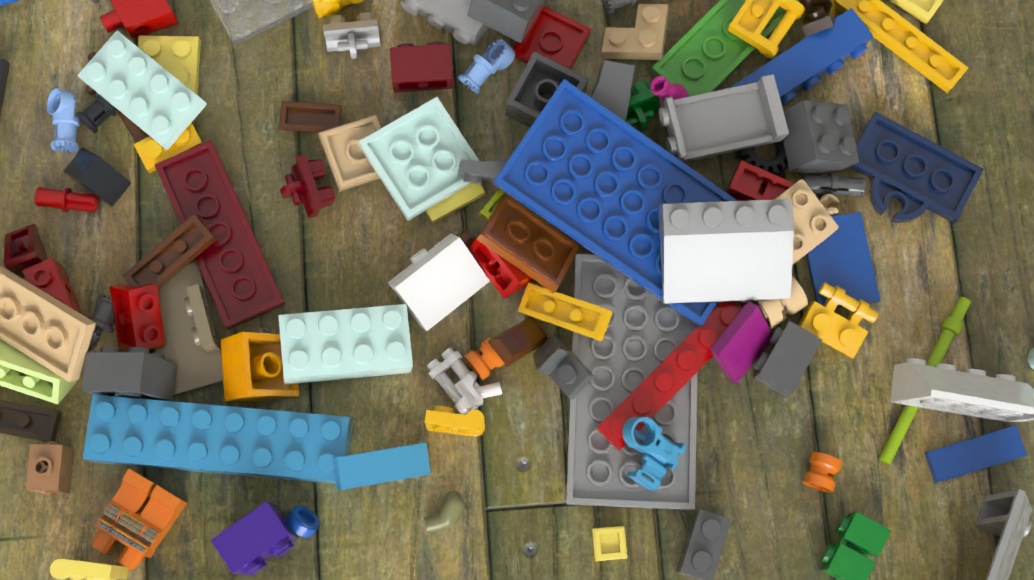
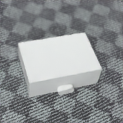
M449 234L429 251L423 248L410 258L412 264L391 279L388 284L403 304H407V309L419 326L428 331L489 283L490 280L486 277L461 238Z

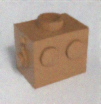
M49 441L45 444H30L25 490L41 493L43 497H53L56 493L70 494L74 449L54 441Z

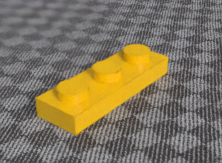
M529 282L517 311L601 342L613 314L612 311L558 292L552 293L546 288Z

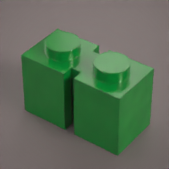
M856 511L849 513L848 516L843 515L835 529V532L838 533L836 543L833 545L828 544L821 556V561L824 562L821 571L838 580H868L876 562L846 545L870 558L873 555L879 557L891 533V530Z

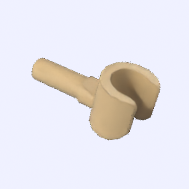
M833 194L822 196L819 200L830 216H837L840 211L835 207L828 208L831 203H839L840 201Z

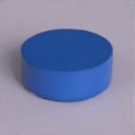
M304 506L293 507L286 517L289 528L302 537L308 538L313 536L320 526L316 514Z

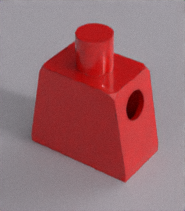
M110 0L115 9L99 17L108 33L124 25L131 37L135 39L139 35L145 36L179 24L166 0Z

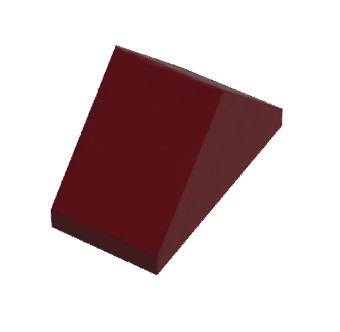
M35 224L5 235L4 265L6 269L20 278H25L22 270L48 259Z

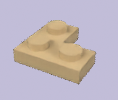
M638 4L635 28L606 27L602 47L603 59L663 60L669 14L668 4Z

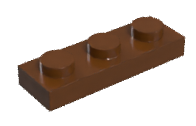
M193 214L122 276L130 286L139 287L155 284L159 290L215 242L217 238L201 219Z

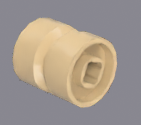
M793 276L791 299L748 300L759 307L770 329L786 319V313L794 315L808 305V300L802 287Z

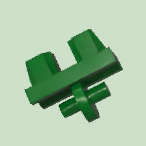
M643 80L631 87L632 97L629 99L626 123L631 126L636 125L640 132L648 129L647 120L655 118L654 113L659 112L660 108L659 97L652 93L649 85Z

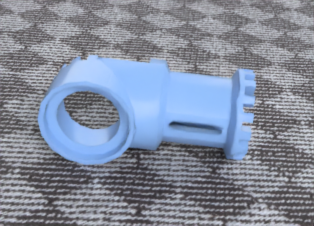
M497 39V43L493 41V46L489 45V48L486 49L482 57L476 54L473 57L474 62L464 75L460 74L458 76V79L465 86L468 85V88L476 94L481 92L480 87L490 74L494 75L497 70L500 71L507 68L515 58V50L502 39L500 41Z
M59 88L52 90L47 100V111L50 115H53L52 124L55 125L54 141L50 143V147L55 151L63 152L65 150V153H68L69 150L70 153L79 151L76 137L77 128L81 124L79 118L74 117V110L76 108V100L74 98L76 99V96H73L75 94Z

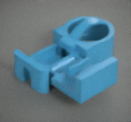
M635 416L625 422L622 430L623 439L629 447L646 455L642 457L644 461L641 462V468L636 469L635 472L629 471L627 476L647 490L657 491L667 469H675L678 466L679 460L676 458L678 455H683L686 446L684 443H673L660 434L663 428L658 426L651 418ZM642 421L645 424L647 435L635 430L638 422ZM634 437L643 441V443L638 444ZM641 474H644L645 476H647L648 478H650L652 481H649L648 479H646L645 477H643Z

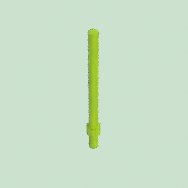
M959 297L951 315L945 318L941 326L942 333L926 366L936 367V364H941L954 336H959L964 325L962 320L971 304L969 299ZM905 405L878 459L881 463L888 466L891 465L919 407Z

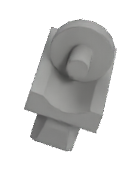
M371 12L359 13L356 16L357 21L345 22V17L341 15L330 16L328 24L323 25L327 52L350 51L351 59H357V50L380 47L381 42L377 19L373 18Z

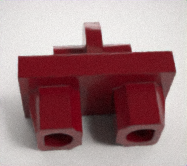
M305 155L296 156L297 163L291 167L292 174L284 177L287 185L280 189V193L283 198L292 197L294 205L303 203L308 218L315 217L320 209L333 204L335 195L330 185L317 188L315 180L324 179L326 175L323 161L321 159L307 161Z

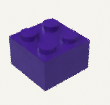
M266 501L211 539V542L232 574L245 576L249 574L253 576L267 566L265 560L275 555L280 557L294 547L292 541L297 539L298 536L287 525L286 518L279 507Z

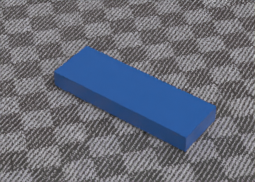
M1016 425L924 453L935 483L1027 456Z

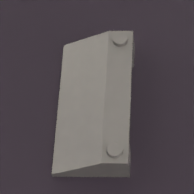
M1016 489L984 497L975 526L1000 536L985 580L1009 579L1022 538L1027 536L1032 526V519H1030L1032 507L1026 491Z

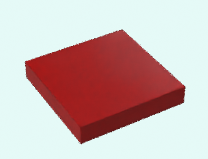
M544 6L523 41L516 43L514 47L515 59L527 64L532 54L536 52L571 70L591 33V28Z

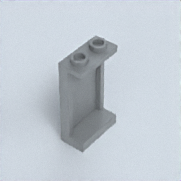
M774 74L763 76L758 82L676 100H673L672 97H667L663 101L661 108H659L660 123L662 126H666L669 135L666 138L667 150L682 162L779 142L789 134Z

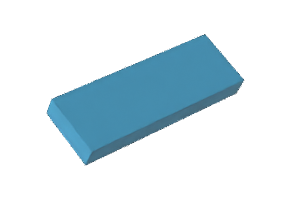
M427 442L333 457L337 490L431 474Z

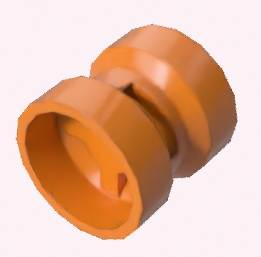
M490 337L481 342V347L477 351L471 350L464 355L469 366L482 381L490 376L492 369L495 367L500 368L505 364L488 343L491 340Z
M813 451L809 459L811 464L810 471L804 474L802 483L823 492L833 493L836 485L833 478L836 473L840 472L843 462L831 455Z

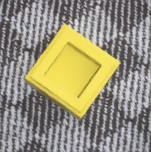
M624 526L592 529L595 561L628 558Z

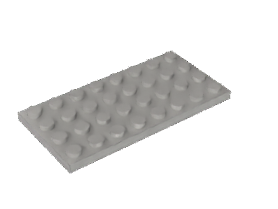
M576 254L574 298L612 311L613 314L602 342L572 331V352L595 377L574 399L570 398L566 505L695 510L697 373L652 418L658 426L663 428L660 434L673 443H684L686 446L683 455H678L676 458L679 460L678 466L675 469H667L657 491L647 490L627 476L629 471L635 472L636 469L641 468V462L644 461L642 457L646 454L640 453L627 444L618 452L596 428L698 325L668 304H663L662 300L597 255ZM644 426L639 432L644 435H647L646 426ZM634 437L638 444L643 443V441ZM641 474L643 477H645V478L648 479L649 481H652L650 478H648V477L645 476L644 474Z

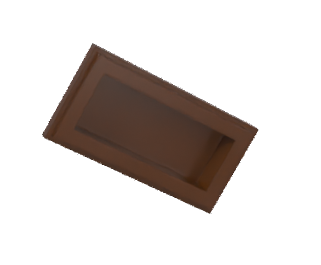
M282 101L279 130L319 133L338 127L341 122L342 105Z
M528 317L492 338L488 343L508 367L542 346L548 337L535 319Z

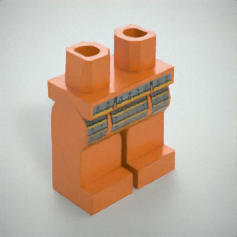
M128 468L122 478L123 483L112 501L105 508L101 518L94 525L99 530L91 546L109 555L117 541L123 543L126 547L117 559V562L130 570H135L145 557H152L158 545L187 505V502Z

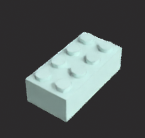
M407 304L278 315L284 385L410 373L413 368Z

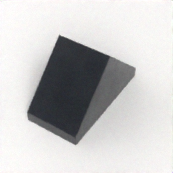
M84 148L79 151L63 171L112 207L131 185L128 179L101 157Z

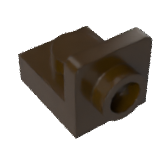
M799 0V3L805 8V16L801 25L805 37L834 26L838 11L833 0Z

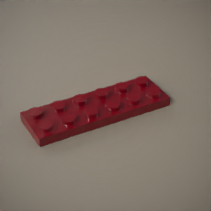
M212 140L154 164L180 224L182 225L195 214L217 238L215 242L195 259L226 329L230 330L285 305Z

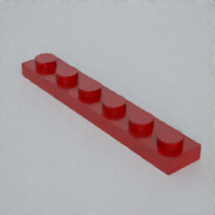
M723 301L708 316L703 326L699 325L596 430L619 452L626 445L622 435L625 422L635 416L652 419L714 356L710 348L743 308L735 301ZM642 421L638 422L635 430L640 431L645 424Z

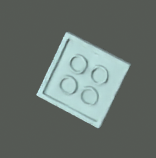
M438 97L433 98L359 141L361 150L407 221L471 184L463 181L464 176L457 175L461 159L479 161Z

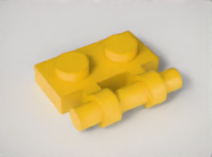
M824 282L818 293L827 297L824 305L811 301L798 326L822 339V343L854 359L869 332L858 326L862 318L874 323L879 313L870 308V304L862 299L857 301L845 294L846 290L837 285L833 287ZM837 305H841L851 311L847 319L834 312Z

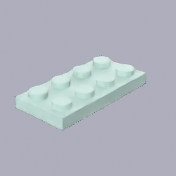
M116 31L77 75L166 150L171 147L207 105L203 99L119 31Z

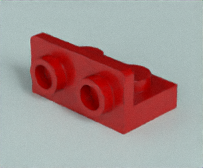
M118 284L109 286L118 347L129 350V347L153 349L163 346L165 339L157 285L148 284L133 287Z

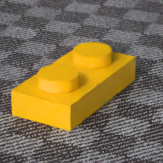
M191 122L168 150L150 136L133 145L147 171L151 173L157 170L154 164L198 146L203 142Z

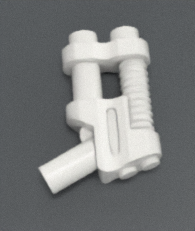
M451 347L441 354L445 359L443 362L440 363L436 358L427 365L430 370L429 375L433 380L436 379L438 381V384L455 403L454 407L459 413L466 414L469 410H476L478 406L483 405V398L502 394L500 382L479 386L476 382L478 376L476 372H470L461 361L463 356L459 351L454 352ZM450 368L461 379L455 385L445 373Z

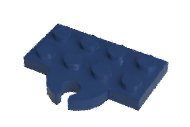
M876 111L871 116L856 144L859 162L850 166L855 171L872 179L869 188L870 202L880 216L887 209L888 198H895L901 203V211L895 213L891 222L895 223L910 222L920 217L926 209L952 223L956 222L984 170Z

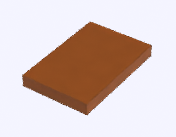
M506 193L499 199L477 237L479 242L552 293L559 288L580 247L576 242Z

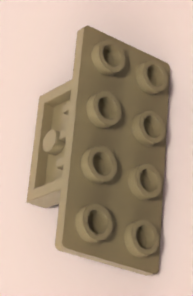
M194 262L185 266L158 290L165 344L154 348L155 353L165 355V360L177 364L173 396L223 382L221 348L201 270L198 263Z

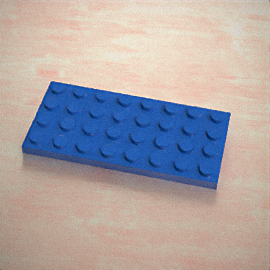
M563 79L493 181V184L662 301L658 209L662 204L737 201L565 79ZM717 302L672 303L668 305L696 325L703 326Z

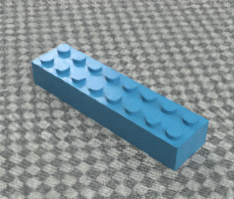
M92 395L83 459L102 464L336 484L333 457L350 454L353 421L350 417Z

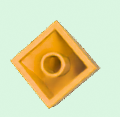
M240 332L220 340L225 402L253 403L299 397L298 384L284 385L280 334Z

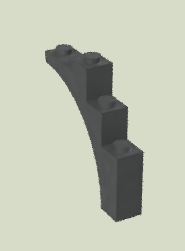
M604 60L600 65L596 83L590 97L626 122L635 65ZM461 159L457 175L464 176L463 181L472 184H482V180L493 182L508 159L494 161Z

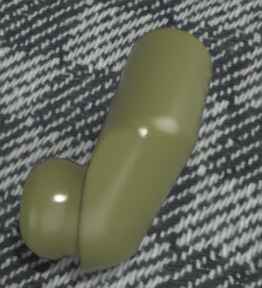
M456 491L448 492L444 497L445 503L441 512L424 517L428 533L454 526L458 522L464 510V500L461 498L460 493Z

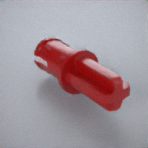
M38 187L34 195V202L38 207L59 208L63 212L76 210L92 213L96 212L99 208V197L97 195L72 192L70 188L56 190Z

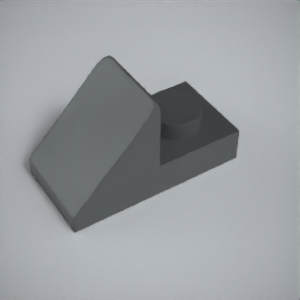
M553 333L533 354L536 369L541 373L549 375L569 398L574 399L595 377L556 333Z

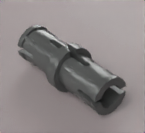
M830 173L829 176L802 174L801 179L807 183L813 193L863 197L865 194L866 181L863 177H838L837 173Z

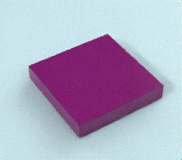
M750 301L747 302L710 348L727 379L735 384L739 382L770 343L769 339L772 336V332L759 307Z

